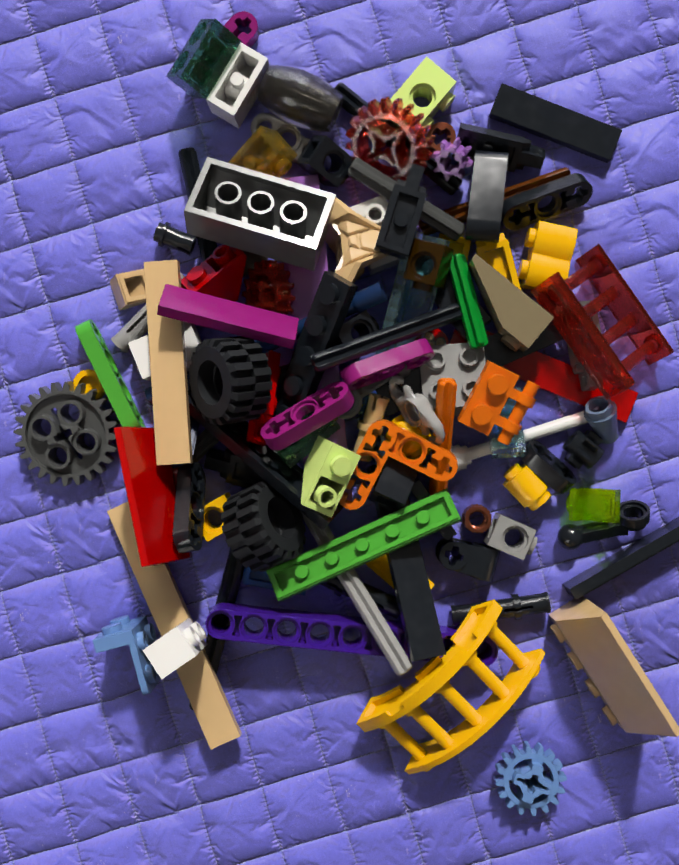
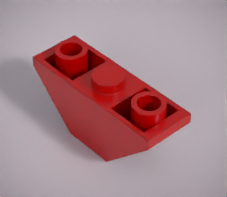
M221 245L214 250L211 256L200 265L193 267L181 279V288L236 302L239 298L247 257L240 249Z

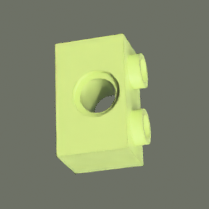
M426 56L384 106L383 116L414 140L418 134L423 137L435 121L432 118L439 110L445 112L454 101L456 96L453 92L457 81ZM417 97H424L430 104L426 107H419L413 100Z

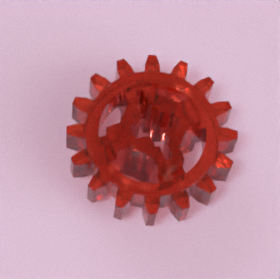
M277 260L255 262L254 269H248L250 278L244 279L246 291L242 292V296L246 298L245 304L284 315L293 314L294 310L290 303L295 301L296 297L291 295V290L295 285L288 281L291 274L290 271H284V264L277 263Z

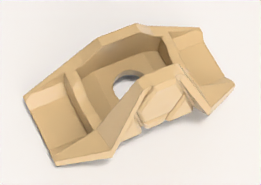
M337 197L325 241L335 253L337 267L335 273L354 284L364 274V267L389 255L374 251L381 226L359 215Z

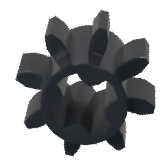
M579 430L575 431L562 447L568 453L564 460L575 469H580L582 465L587 469L592 468L604 453V450L598 446L603 439L592 430H587L584 434Z

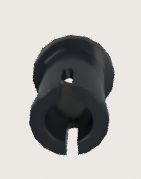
M169 222L165 224L159 223L153 237V241L158 242V246L163 247L166 245L189 256L192 254L197 241V236L171 227Z

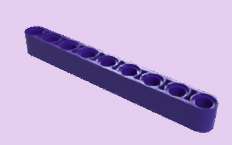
M218 603L211 608L205 622L208 634L216 639L385 657L362 617ZM217 614H224L229 617L230 624L226 627H219L214 623L213 617ZM251 617H256L263 622V627L253 631L246 626L245 622ZM386 620L410 659L402 622ZM283 621H291L295 624L296 629L290 634H284L279 631L278 625ZM322 624L328 628V633L323 637H315L311 634V629L315 625ZM440 626L443 641L451 638L458 627ZM349 628H356L361 631L360 636L354 641L346 640L343 637L344 632ZM486 636L483 642H487V648L483 653L477 654V657L486 666H489L496 660L498 648ZM432 658L424 659L422 661H430Z

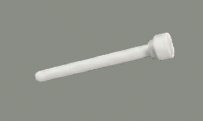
M584 411L522 430L518 435L514 434L509 446L494 439L469 448L466 445L462 447L459 444L451 446V452L457 458L458 472L467 469V465L472 464L471 460L588 422L584 417Z

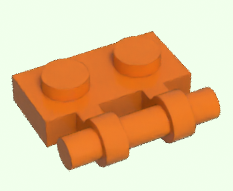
M487 360L457 420L489 436L493 426L497 425L502 428L497 440L509 446L514 434L518 435L522 429L520 423L528 408H533L537 400L534 397L540 386L528 380L523 391H519L514 388L520 377L519 375ZM508 398H511L517 402L509 417L506 418L500 415Z

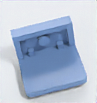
M129 615L112 619L110 625L101 628L102 632L92 640L95 652L99 653L129 645L141 692L143 695L150 694L161 679L142 651L156 641V632L153 624H148L146 616L130 620Z

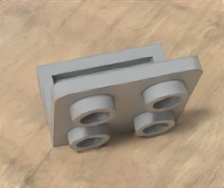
M468 343L431 345L435 356L424 365L419 366L422 395L429 400L435 412L438 380L440 378L455 379L457 392L454 417L459 416L486 364L484 347L471 349Z

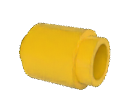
M515 463L503 475L506 478L503 486L524 508L528 507L531 511H535L551 496V493L547 490L548 485L526 464L520 466L518 463Z

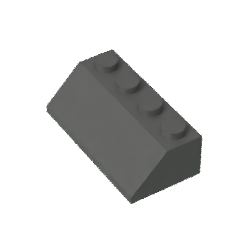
M207 157L184 209L187 234L315 271L325 242L336 194Z

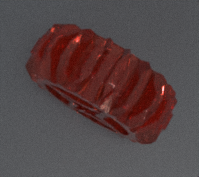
M390 97L382 98L380 103L374 99L368 103V107L362 106L358 109V116L351 118L349 123L353 128L348 129L345 135L352 141L346 144L345 149L353 151V155H351L352 161L360 158L396 182L398 179L406 181L412 163L425 167V171L427 168L425 161L432 157V152L427 147L433 144L434 139L424 135L430 131L431 126H422L420 124V121L424 118V113L414 116L412 114L414 104L410 103L403 108L402 98L395 99L393 103ZM380 119L391 120L401 127L392 128L386 122L383 123ZM397 136V139L391 143L392 147H388L382 152L381 149L386 145L385 142ZM407 136L411 147L410 157L408 156L409 151L405 146ZM368 137L372 141V151L369 147ZM378 160H385L391 166L395 165L397 168L388 167L379 162Z

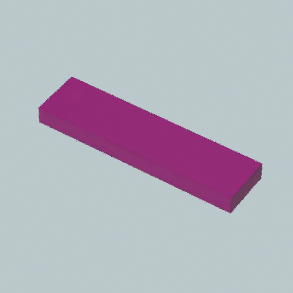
M165 284L157 310V315L290 349H293L299 321V318L169 284Z

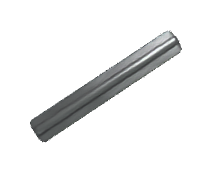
M356 158L352 162L347 173L350 177L388 201L390 200L393 187L397 183L360 158ZM425 200L420 220L449 239L457 241L463 234L465 225Z

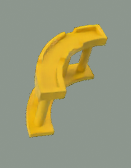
M495 599L472 606L462 624L450 638L454 644L446 652V655L442 658L439 656L432 658L415 673L417 680L406 688L399 684L385 693L371 697L356 723L364 732L378 728L385 729L412 755L404 770L409 775L422 771L428 772L433 767L446 762L472 745L501 719L519 698L531 679L535 678L540 671V664L545 652L542 649L522 653L497 627L498 623L496 620L503 608ZM486 636L514 662L503 681L477 657L476 650ZM462 666H468L493 691L491 696L477 710L449 683L450 679ZM434 693H440L465 718L463 722L448 732L420 706ZM404 715L407 717L411 716L434 739L418 743L395 720Z

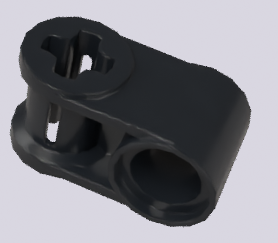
M453 537L449 540L443 538L437 543L435 554L445 568L479 580L493 581L500 550L482 543H472ZM454 546L458 555L452 556L449 560L445 552L452 551Z

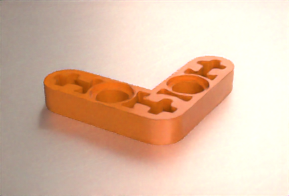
M377 420L368 428L356 452L361 457L365 455L372 456L377 462V468L374 472L367 474L363 473L357 464L353 472L359 479L370 481V484L367 486L362 482L358 494L362 496L361 500L359 498H355L353 502L347 500L348 493L344 491L339 503L349 510L362 507L388 457L441 482L448 481L455 476L458 469L457 458L449 450L389 420ZM385 426L389 429L387 434L392 438L390 441L384 440L379 448V451H385L382 457L377 451L365 448V445L368 443L373 447L377 440V435L373 433L374 429L380 430ZM416 441L421 445L422 454L420 457L409 459L404 455L403 446L406 442ZM428 448L435 450L431 457L439 461L443 457H447L449 459L448 465L452 469L450 471L444 470L440 474L436 472V464L428 461L427 467L420 464L426 458ZM351 477L346 489H351L357 478Z

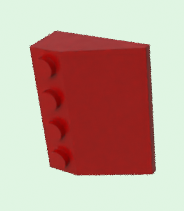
M122 426L114 428L141 566H157L192 558V552H178L173 541L176 484L179 467L174 468L173 465L156 466L154 428Z

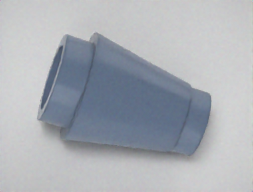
M597 396L590 399L585 405V419L593 431L603 439L601 443L611 444L615 442L619 437L616 404L606 396Z

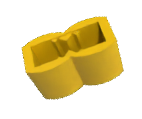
M540 220L534 225V228L529 227L524 242V247L529 248L526 260H521L517 273L518 279H522L521 288L556 296L563 294L578 229Z

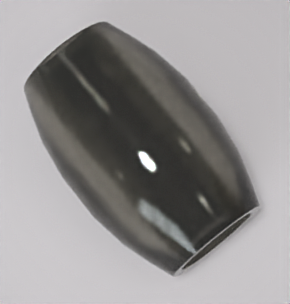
M270 65L263 76L258 91V101L272 114L294 126L311 131L331 132L344 101V97L325 80L305 70L291 66Z

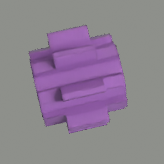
M457 137L453 144L445 139L440 142L441 150L435 151L431 156L437 162V166L433 171H441L444 174L445 181H448L452 175L462 179L466 175L464 168L471 167L474 164V161L468 157V152L472 147L461 145L460 137ZM450 153L455 154L454 159L458 161L455 165H452L451 158L447 157Z

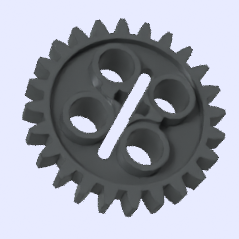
M72 381L65 382L63 388L59 382L51 383V390L44 386L39 388L40 395L36 393L30 394L28 398L32 404L26 403L20 406L26 415L15 417V420L23 424V426L13 430V433L21 435L23 440L15 443V446L25 447L26 451L20 458L26 459L30 457L32 461L28 466L29 470L35 467L40 468L38 478L50 474L51 484L56 483L61 478L63 486L71 484L72 480H74L76 485L84 483L85 477L89 481L95 479V471L100 474L105 472L107 469L104 463L110 464L114 462L115 459L109 452L118 451L117 445L112 443V441L116 439L113 427L120 424L119 420L110 419L109 416L115 412L113 408L106 410L103 407L108 400L107 397L99 400L95 399L97 389H92L85 393V383L78 384L74 390ZM70 404L75 405L79 409L78 420L70 416ZM54 408L57 409V414L53 412ZM43 419L48 420L51 425L50 434L42 430L41 422ZM70 429L72 435L66 438L64 432ZM85 433H89L94 437V448H90L85 444ZM58 447L66 452V462H62L57 457ZM78 452L82 454V459L78 457Z

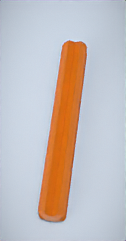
M440 378L437 382L435 414L443 424L445 439L439 446L451 452L457 384L453 378ZM431 457V462L437 465L436 472L442 474L444 470L449 471L450 466L448 465L449 459L447 457H443L441 461ZM430 477V495L446 488L448 489V481L441 482Z

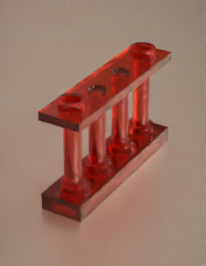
M598 244L575 260L580 266V269L563 279L560 273L556 272L531 290L541 307L554 317L552 320L553 324L607 400L628 390L635 384V381L628 372L643 360L650 365L672 354L674 350L603 248ZM589 279L599 296L583 307L572 290ZM608 306L618 322L601 334L591 317ZM626 333L637 349L620 361L610 347V344Z

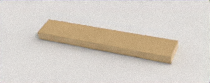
M177 259L144 262L156 466L193 463L184 322L157 315L158 305L165 284L181 288L180 262Z

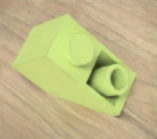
M318 435L304 464L301 504L332 518L361 456Z

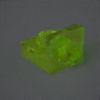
M588 487L571 488L566 500L569 520L619 523L621 490Z

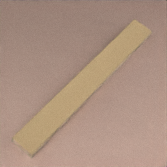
M129 502L108 510L107 513L161 637L188 618L193 622L168 563L150 567L141 566ZM203 648L197 656L176 669L207 743L212 750L240 737L242 732L218 677L211 666L205 648Z

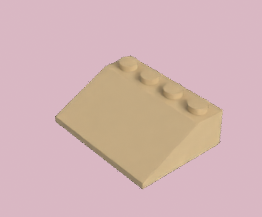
M583 596L579 599L574 598L549 614L554 623L550 626V629L560 643L565 641L571 649L567 656L577 671L583 668L588 676V679L584 682L594 698L599 696L602 698L606 706L601 709L612 726L618 723L626 733L679 736V726L605 611Z

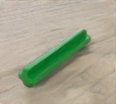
M460 253L454 254L449 267V273L457 303L462 313V322L469 347L471 349H479L488 345L486 330L466 256Z

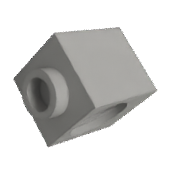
M495 512L483 542L524 560L526 554L531 555L535 549L538 540L535 536L537 530ZM511 529H518L520 533L518 542L514 545H507L505 542L506 533Z

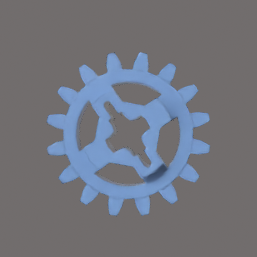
M524 741L523 749L520 750L515 744L511 745L513 751L511 755L505 752L501 753L505 761L504 764H495L497 772L500 773V775L494 776L496 786H500L497 789L500 798H506L505 803L509 809L516 805L520 815L525 812L526 808L530 810L532 816H536L537 808L540 807L545 813H548L547 804L549 802L555 805L559 804L555 796L556 793L565 794L564 787L559 783L567 780L564 772L560 771L563 768L559 758L554 759L555 754L550 748L544 752V748L539 742L536 743L534 749L530 747L528 741ZM543 763L549 767L550 776L543 772ZM509 780L517 785V794L510 788Z

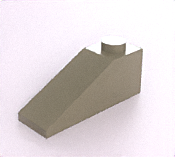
M475 254L468 267L497 331L503 336L501 341L513 351L518 349L522 352L526 351L554 317Z

